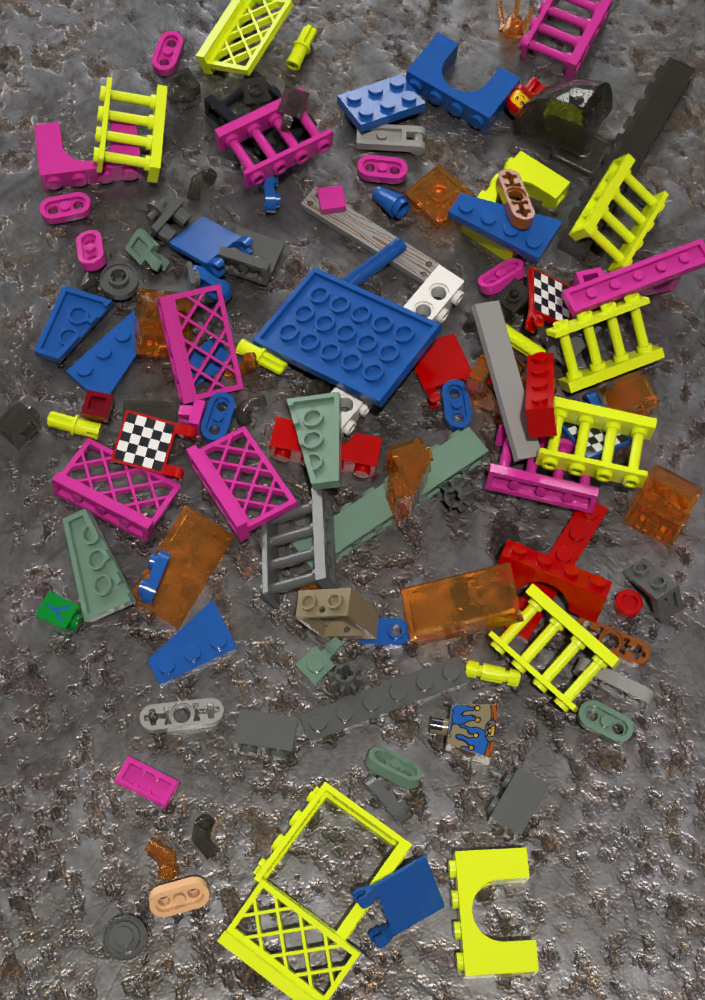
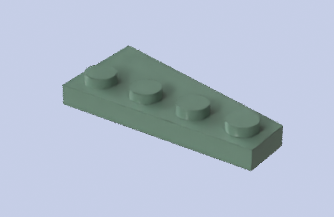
M339 392L287 399L314 490L341 487L342 398Z
M83 509L63 518L84 621L92 623L137 603L92 512Z

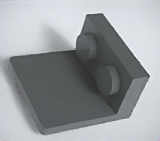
M237 227L235 234L241 237L248 236L252 238L253 243L249 247L253 248L254 252L249 255L243 253L235 246L232 248L221 246L218 257L222 258L225 262L221 268L226 273L268 286L285 246L284 241Z

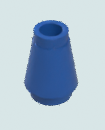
M378 186L372 194V199L392 218L397 217L400 219L409 210L410 202L405 195Z

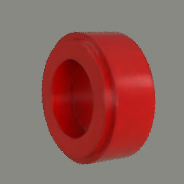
M622 590L614 600V610L622 618H634L641 611L643 600L634 590Z

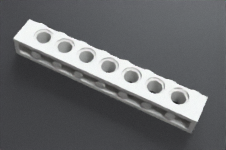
M438 265L404 305V308L420 315H425L427 318L442 324L448 317L449 309L452 305L457 306L463 299L465 294L463 292L464 280L443 266ZM433 297H440L442 300H436ZM336 386L331 393L339 392L342 398L341 407L351 409L348 412L341 411L342 439L344 435L349 436L353 432L358 418L361 415L363 417L366 416L373 404Z

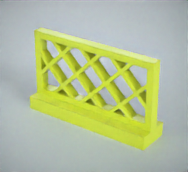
M232 0L196 54L203 72L212 75L215 70L250 76L293 8V1ZM256 3L264 4V6L255 9ZM282 7L280 11L271 14V10ZM268 12L269 16L258 21L255 20V17ZM253 20V23L244 26L247 21ZM272 23L270 28L260 32L259 28ZM257 29L258 33L248 38H244L243 35ZM236 38H242L241 41L232 44ZM261 40L258 46L251 49L248 48V45ZM246 47L247 51L233 56V52ZM230 54L231 58L221 62L224 56ZM250 58L246 66L236 64Z
M264 878L256 886L227 930L217 940V942L292 1000H330L362 953ZM263 889L274 896L275 908L259 911L258 896ZM279 900H280L282 903H284V904L286 905V907H280V902H279ZM253 905V906H254V912H249V913H247V912L249 911V909L251 908V906ZM293 910L296 912L300 927L284 929L281 911ZM276 912L279 930L263 933L260 915ZM255 916L258 934L246 935L237 926L244 917ZM304 919L311 925L305 926ZM317 928L323 933L325 945L308 948L306 930ZM301 931L303 949L287 951L284 933ZM279 934L282 952L271 954L265 949L264 937ZM253 938H258L259 944L255 942ZM329 938H330L331 940H333V941H334L335 943H337V944H331V945H330V944H329ZM342 947L352 955L346 965L333 967L330 949ZM325 950L328 968L312 970L309 952ZM304 953L307 971L296 973L289 966L288 956ZM276 957H283L284 963ZM341 970V972L335 979L334 971ZM329 972L331 986L324 995L314 987L313 975ZM307 975H308V981H309V982H307V981H306L304 978H302L301 976H307Z

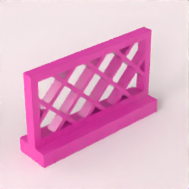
M221 284L156 297L179 402L187 404L194 402L195 399L211 397L219 392L228 393L244 389ZM215 291L217 303L210 310L201 304L200 301L206 292ZM198 294H199V296H198V298H197L196 300L193 299L192 297H190V296L198 295ZM185 297L194 303L187 316L177 311L176 299ZM197 306L210 313L203 326L190 319ZM218 308H219V311H220V315H218V314L216 313V311H217ZM179 316L184 319L182 324H180ZM213 316L221 320L223 324V329L218 337L206 330ZM187 322L200 329L193 342L183 337L182 330ZM203 332L216 339L208 353L196 346ZM224 334H225V337H226V342H225L224 340H222V337L224 336ZM219 342L227 346L229 355L224 363L212 356ZM185 343H187L188 345H190V347L188 348V350H186ZM193 348L206 355L198 369L192 366L188 359ZM209 358L222 365L214 379L202 372ZM230 360H231L232 368L228 366V363L230 362ZM225 368L234 373L236 384L224 386L218 382ZM191 369L196 371L194 376H192ZM201 374L212 381L207 391L196 394L194 383ZM215 384L221 387V388L212 390V389L214 388Z
M245 426L200 449L197 448L196 444L186 449L190 466L240 542L249 538V532L298 506L296 499ZM241 437H244L247 441L245 449L232 447L233 442ZM214 451L224 452L221 461L211 460L207 455ZM229 453L242 455L240 463L226 462ZM247 456L260 460L257 468L244 465ZM223 469L236 471L234 479L222 478ZM242 472L255 474L252 484L239 481ZM260 475L272 477L271 487L257 485ZM236 488L249 490L247 499L235 498ZM255 491L268 493L265 503L251 501ZM273 495L284 496L287 499V502L279 506L270 504ZM249 507L262 509L261 515L250 521L247 516Z
M87 438L61 473L57 472L53 477V494L81 509L90 510L93 515L148 543L153 536V529L181 491L182 485L162 475L123 465L124 471L109 473L107 464L114 463L110 461L113 450ZM91 448L100 453L101 458L86 461L84 455ZM103 465L104 475L90 477L88 468ZM85 470L86 478L75 480L69 477L72 471ZM141 474L147 478L148 483L133 485L130 476ZM127 477L128 487L114 489L113 479ZM108 481L110 490L104 492L94 490L92 484ZM165 486L172 490L167 496L156 497L154 488ZM150 489L153 499L137 501L135 492ZM131 493L133 503L123 505L117 502L116 496ZM155 505L156 513L152 519L141 514L140 508Z

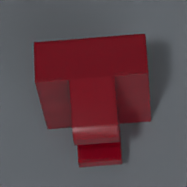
M87 390L80 413L81 417L108 423L115 400L114 395Z

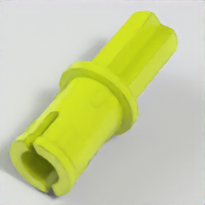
M308 24L305 26L298 40L292 44L293 49L285 64L293 71H299L305 56L311 51L310 46L317 34L316 28L312 27V25Z
M244 338L236 348V354L251 360L257 367L261 365L278 375L283 374L287 368L286 361L268 353L266 348L262 349Z
M51 411L47 418L48 426L71 432L72 436L77 434L98 440L102 431L101 423L82 419L79 415L72 417Z

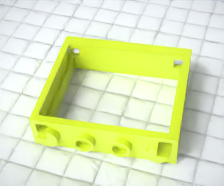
M324 782L320 788L316 786L310 792L306 799L309 804L304 811L297 810L288 823L292 827L285 836L280 834L271 846V849L274 851L267 860L262 858L259 861L258 866L253 871L256 875L253 880L256 886L263 878L268 881L326 800L394 849L369 885L395 872L411 850L412 844L331 785ZM263 889L264 892H266L267 894H269L271 897L274 898V896H273L271 893H269L267 890ZM356 903L337 931L309 910L304 909L347 941L370 907L362 909Z

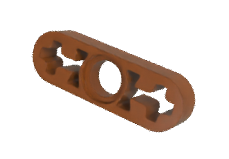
M512 169L501 170L498 174L496 188L509 221L518 229H527L533 223L535 211L521 176ZM509 197H517L521 199V201H515L510 199Z
M583 617L576 620L582 627L583 625L587 626L588 632L593 636L596 635L597 631H600L601 634L597 640L602 644L605 636L614 637L618 642V646L615 649L609 650L621 660V663L632 668H640L648 661L650 648L644 641L598 621L595 623ZM625 642L627 643V646L625 647V651L623 652V654H621L619 652L622 649ZM635 648L640 650L641 655L637 660L632 658L633 653L630 652L634 651Z

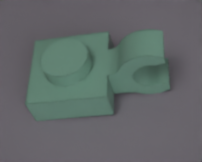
M137 229L124 248L140 265L149 264L156 272L160 268L166 271L171 264L166 257L156 252L160 245L144 229Z
M335 636L322 651L315 645L295 664V668L316 687L328 676V672H332L335 669V664L331 660L344 649L342 647L344 644Z

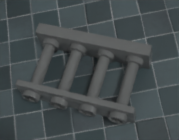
M311 487L312 499L309 500V503L299 505L261 525L262 536L259 537V544L262 550V559L259 565L262 572V583L260 584V592L265 600L267 599L274 608L280 606L281 592L313 583L320 585L322 589H337L333 499L325 489L314 490ZM312 513L313 522H310L309 526L278 534V523ZM313 536L314 545L310 549L279 557L280 545ZM314 559L315 568L312 569V572L279 581V569Z

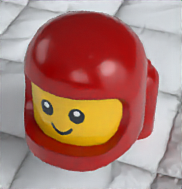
M533 76L525 86L518 84L506 100V108L514 117L525 118L541 103L550 90L545 85H541V82Z

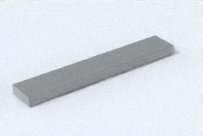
M499 300L475 304L471 308L514 462L536 458L540 445L538 438H529L526 417V395Z

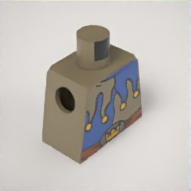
M454 704L451 706L448 719L432 716L429 733L446 736L445 751L484 765H489L493 755L499 705Z

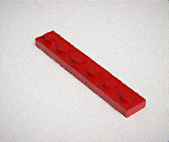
M596 502L592 513L576 510L548 555L564 563L575 565L609 509ZM531 582L528 586L529 588L534 584L551 600H554L559 592V589L544 582ZM526 591L504 624L503 630L506 631L529 605L530 597ZM543 609L541 613L537 612L515 637L527 644L546 611Z

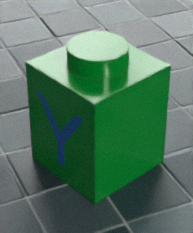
M50 591L35 614L39 625L67 638L70 637L73 631L76 632L80 628L83 621L82 611L78 604Z

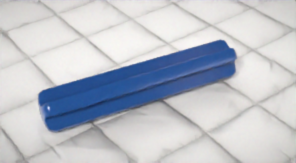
M400 237L396 238L342 280L359 286L406 251L405 242Z

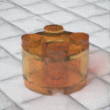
M640 371L625 375L613 381L614 386L610 390H607L605 386L597 393L603 407L647 417L654 413L653 409L660 405V399L646 371L642 374Z

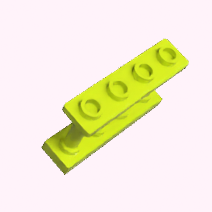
M107 77L106 86L101 85L99 101H104V104L98 107L97 121L102 123L101 127L96 126L95 142H99V147H94L92 161L97 163L96 172L102 173L103 161L141 167L143 171H148L147 182L157 183L161 168L168 86L157 85L156 95L145 96L111 90L112 78ZM110 100L149 106V109L153 110V115L149 114L148 117L109 110ZM108 120L146 126L152 132L151 135L147 134V137L108 131ZM106 141L141 146L145 147V150H150L149 156L145 155L144 158L105 151Z
M629 153L613 160L568 234L575 241L585 237L593 239L614 259L608 268L609 272L632 264L635 252L642 247L646 233L653 228L654 220L657 214L664 209V202L669 195L666 191H663L653 196L631 174L630 169L635 159ZM623 181L646 203L642 212L620 193L619 187ZM611 200L619 205L635 221L631 231L609 212L608 205ZM601 218L625 240L620 250L597 230V224Z
M639 293L629 294L624 297V301L605 303L600 306V310L578 313L576 319L570 321L568 319L559 320L553 323V327L546 329L548 336L559 338L568 370L566 377L558 379L561 390L573 393L665 358L662 347L648 342L640 307L651 303L649 297L641 296ZM628 311L631 314L638 342L637 350L629 353L625 351L617 320L618 315ZM604 320L607 321L615 352L613 359L604 361L601 358L593 324ZM583 329L592 362L590 367L584 370L578 369L569 333Z
M555 396L557 436L549 437L547 449H539L535 464L541 465L548 470L559 469L568 471L575 476L586 475L595 477L602 482L613 481L622 483L629 488H642L648 477V471L639 469L643 441L651 439L656 429L657 419ZM563 422L579 426L574 455L558 451ZM590 428L606 432L601 461L585 457ZM617 434L633 438L628 467L612 463Z
M532 584L526 590L527 595L530 597L529 605L500 637L491 630L488 634L493 639L490 645L501 655L507 651L514 658L511 664L524 674L528 670L536 678L532 682L544 693L548 689L557 696L554 702L565 712L571 709L576 713L579 708L572 701L602 668L605 670L609 666L615 670L621 663V660L538 587ZM544 609L552 616L549 619L550 624L520 656L508 644L537 612L541 613ZM566 628L573 634L570 638L572 642L541 675L529 663L559 630L562 632ZM589 648L595 654L592 657L593 661L566 692L562 694L551 684V681L580 649Z

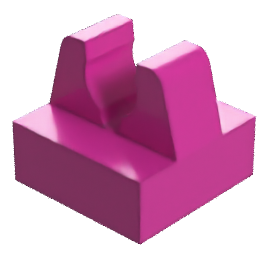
M195 399L193 406L180 405L178 411L179 423L194 426L197 436H201V424L207 408L206 401Z

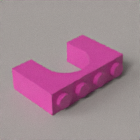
M110 121L111 131L138 135L136 125ZM59 122L34 125L39 175L43 190H56L62 187H81L87 184H106L112 181H131L137 178H144L141 167L104 161L102 173L96 172L97 163L92 162L93 160H77L65 152ZM112 142L108 152L141 157L140 148L135 145Z

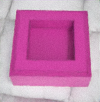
M342 185L317 188L321 215L346 211Z

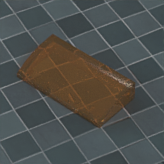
M184 506L155 553L158 554L160 550L171 553V557L152 605L140 602L141 596L137 594L142 579L148 580L152 571L146 567L131 591L137 602L131 606L179 630L233 541L234 536L212 520Z
M510 562L401 588L409 637L414 647L524 621Z

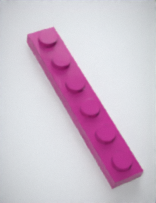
M702 238L562 290L561 297L572 317L578 313L593 310L605 303L617 301L629 294L638 293L704 268L705 243Z

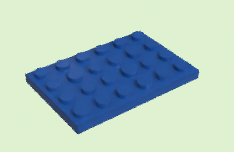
M313 267L252 341L254 345L262 349L266 348L268 353L372 404L382 407L440 334L442 328L441 324Z

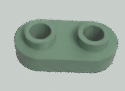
M586 701L577 712V720L581 727L613 744H623L633 734L634 727L629 717L599 701ZM587 713H592V714H594L595 717H596V720H595V721H590V720H588V718H587V716H586ZM614 726L619 727L622 734H615L612 728Z
M376 746L371 748L365 760L366 766L373 774L379 775L403 789L416 788L423 776L422 769L416 763L384 747Z

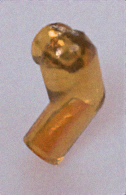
M248 352L243 354L242 358L244 361L238 363L241 376L248 374L258 367L259 360L256 359V353ZM225 368V379L234 378V373Z
M152 838L145 852L158 859V876L164 881L174 879L178 872L176 853Z

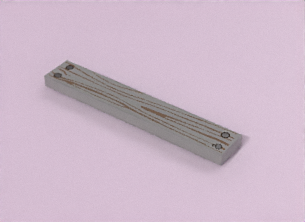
M316 186L301 203L302 210L374 255L398 238L346 206V211L321 215ZM405 242L406 251L388 264L423 284L440 264Z

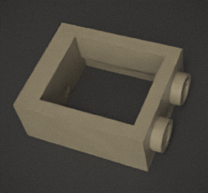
M352 588L299 590L295 618L324 640H332L335 636L339 640L377 639L380 612ZM350 627V631L346 633V629Z

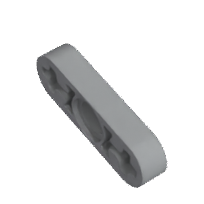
M583 657L579 658L573 671L574 674L579 677L593 660ZM602 668L589 682L643 709L650 707L655 693L648 687L609 668L605 670Z
M216 698L152 704L146 706L141 711L140 722L143 729L152 734L214 727L222 722L224 707ZM209 706H213L214 710L219 711L214 714L212 719H209L208 714H200V721H195L196 715L193 707H198L199 713L207 712ZM184 708L191 713L190 719L187 722L179 723L174 719V714L178 709ZM169 710L171 724L166 725V719H158L154 726L150 724V721H145L150 718V713H156L157 717H166L165 711Z

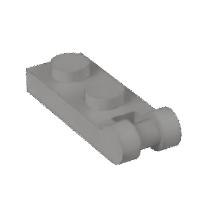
M385 124L361 133L357 129L356 149L400 151L422 155L425 153V143L423 140L426 137V129L422 126Z

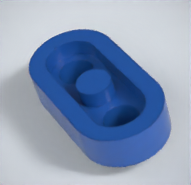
M278 175L271 176L262 182L265 213H275L276 208L280 207V193L275 192L274 186H278Z
M192 265L193 270H198L199 288L221 284L226 304L233 295L230 284L226 280L212 275L204 266ZM215 291L204 294L217 303Z
M449 380L443 385L441 392L444 421L450 430L463 431L469 427L472 419L468 387L460 380ZM457 394L459 397L452 398L450 395ZM458 417V418H460L462 421H461V422H455V421L453 420V418Z
M219 392L209 399L201 424V435L207 443H211L229 433L235 414V401L230 394ZM222 406L227 408L225 411L218 410ZM212 430L219 431L216 435H212L210 432Z
M160 550L158 554H152L147 569L152 571L148 580L142 579L137 594L141 596L140 602L152 605L169 563L171 553Z
M379 617L377 639H357L356 642L364 647L402 648L409 641L410 628L401 619ZM398 628L401 634L398 636L393 635L391 630Z

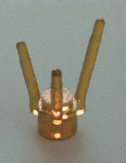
M497 0L500 21L499 32L507 39H519L525 34L526 27L534 12V7L530 8L524 21H522L521 16L518 15L521 0H515L513 14L508 15L505 19L502 0Z

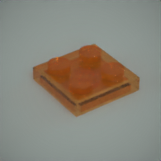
M438 164L404 192L410 204L438 229L451 220L448 218V211L461 193L475 197L473 192L441 164Z

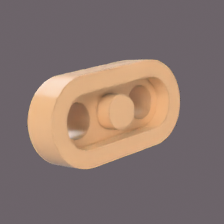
M189 877L155 887L150 892L148 900L150 910L154 915L169 917L201 908L208 902L210 893L207 882L204 879Z

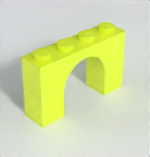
M520 151L515 158L510 157L506 162L504 169H512L520 174L529 198L552 213L567 196L570 181L526 153ZM498 173L491 180L490 187L486 191L482 190L477 198L496 203L501 200L496 188ZM461 226L462 233L503 260L515 258L518 255L466 226Z
M527 847L455 851L452 856L453 860H448V874L450 879L454 878L455 890H451L450 899L451 908L457 909L458 921H453L454 940H459L460 952L455 953L457 972L462 971V979L537 974L539 966L536 940L507 942L493 940L479 930L472 913L475 895L483 888L496 884L526 883L530 875Z

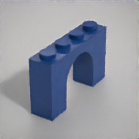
M438 32L407 70V84L411 85L419 95L428 99L432 104L439 105L453 116L460 117L474 128L481 129L487 133L506 109V100L515 87L520 84L521 78L499 67L487 84L478 90L465 92L454 89L444 80L443 75L456 60L459 43Z

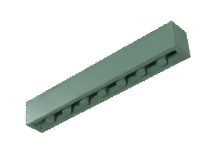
M467 427L463 431H455L448 437V441L442 445L436 444L432 446L424 457L419 460L417 458L411 460L400 473H392L387 476L383 484L376 489L371 487L356 502H348L342 506L339 513L334 516L336 562L409 514L412 510L414 495L418 487H422L420 483L421 481L423 482V477L426 478L423 485L424 489H422V493L417 495L418 501H416L417 503L413 510L442 492V487L450 484L451 479L455 477L461 479L485 463L489 450L472 429ZM313 536L294 541L293 553L310 549L314 545ZM314 559L300 563L307 573L312 572V569L315 568Z

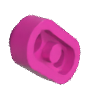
M167 31L159 38L152 56V67L158 75H171L178 66L184 50L183 37L178 32Z
M365 155L358 161L357 173L365 181L399 184L406 179L407 164L404 160L397 157Z
M82 192L48 197L40 204L41 217L49 224L83 219L90 214L92 209L90 198Z
M88 230L81 233L76 239L80 265L85 271H98L106 263L102 236L96 230Z
M517 258L507 259L482 274L478 279L480 291L483 294L494 296L513 283L518 282L526 273L523 261Z

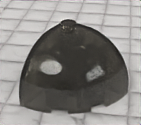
M577 79L560 82L539 91L517 112L514 120V135L581 155L612 111L613 94L610 84L599 80Z

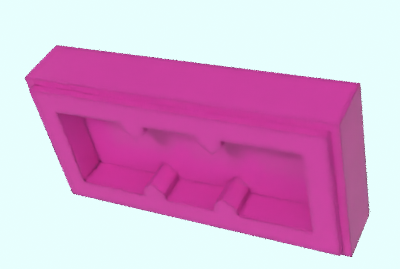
M130 756L126 758L114 780L116 785L167 810L180 786L179 781Z

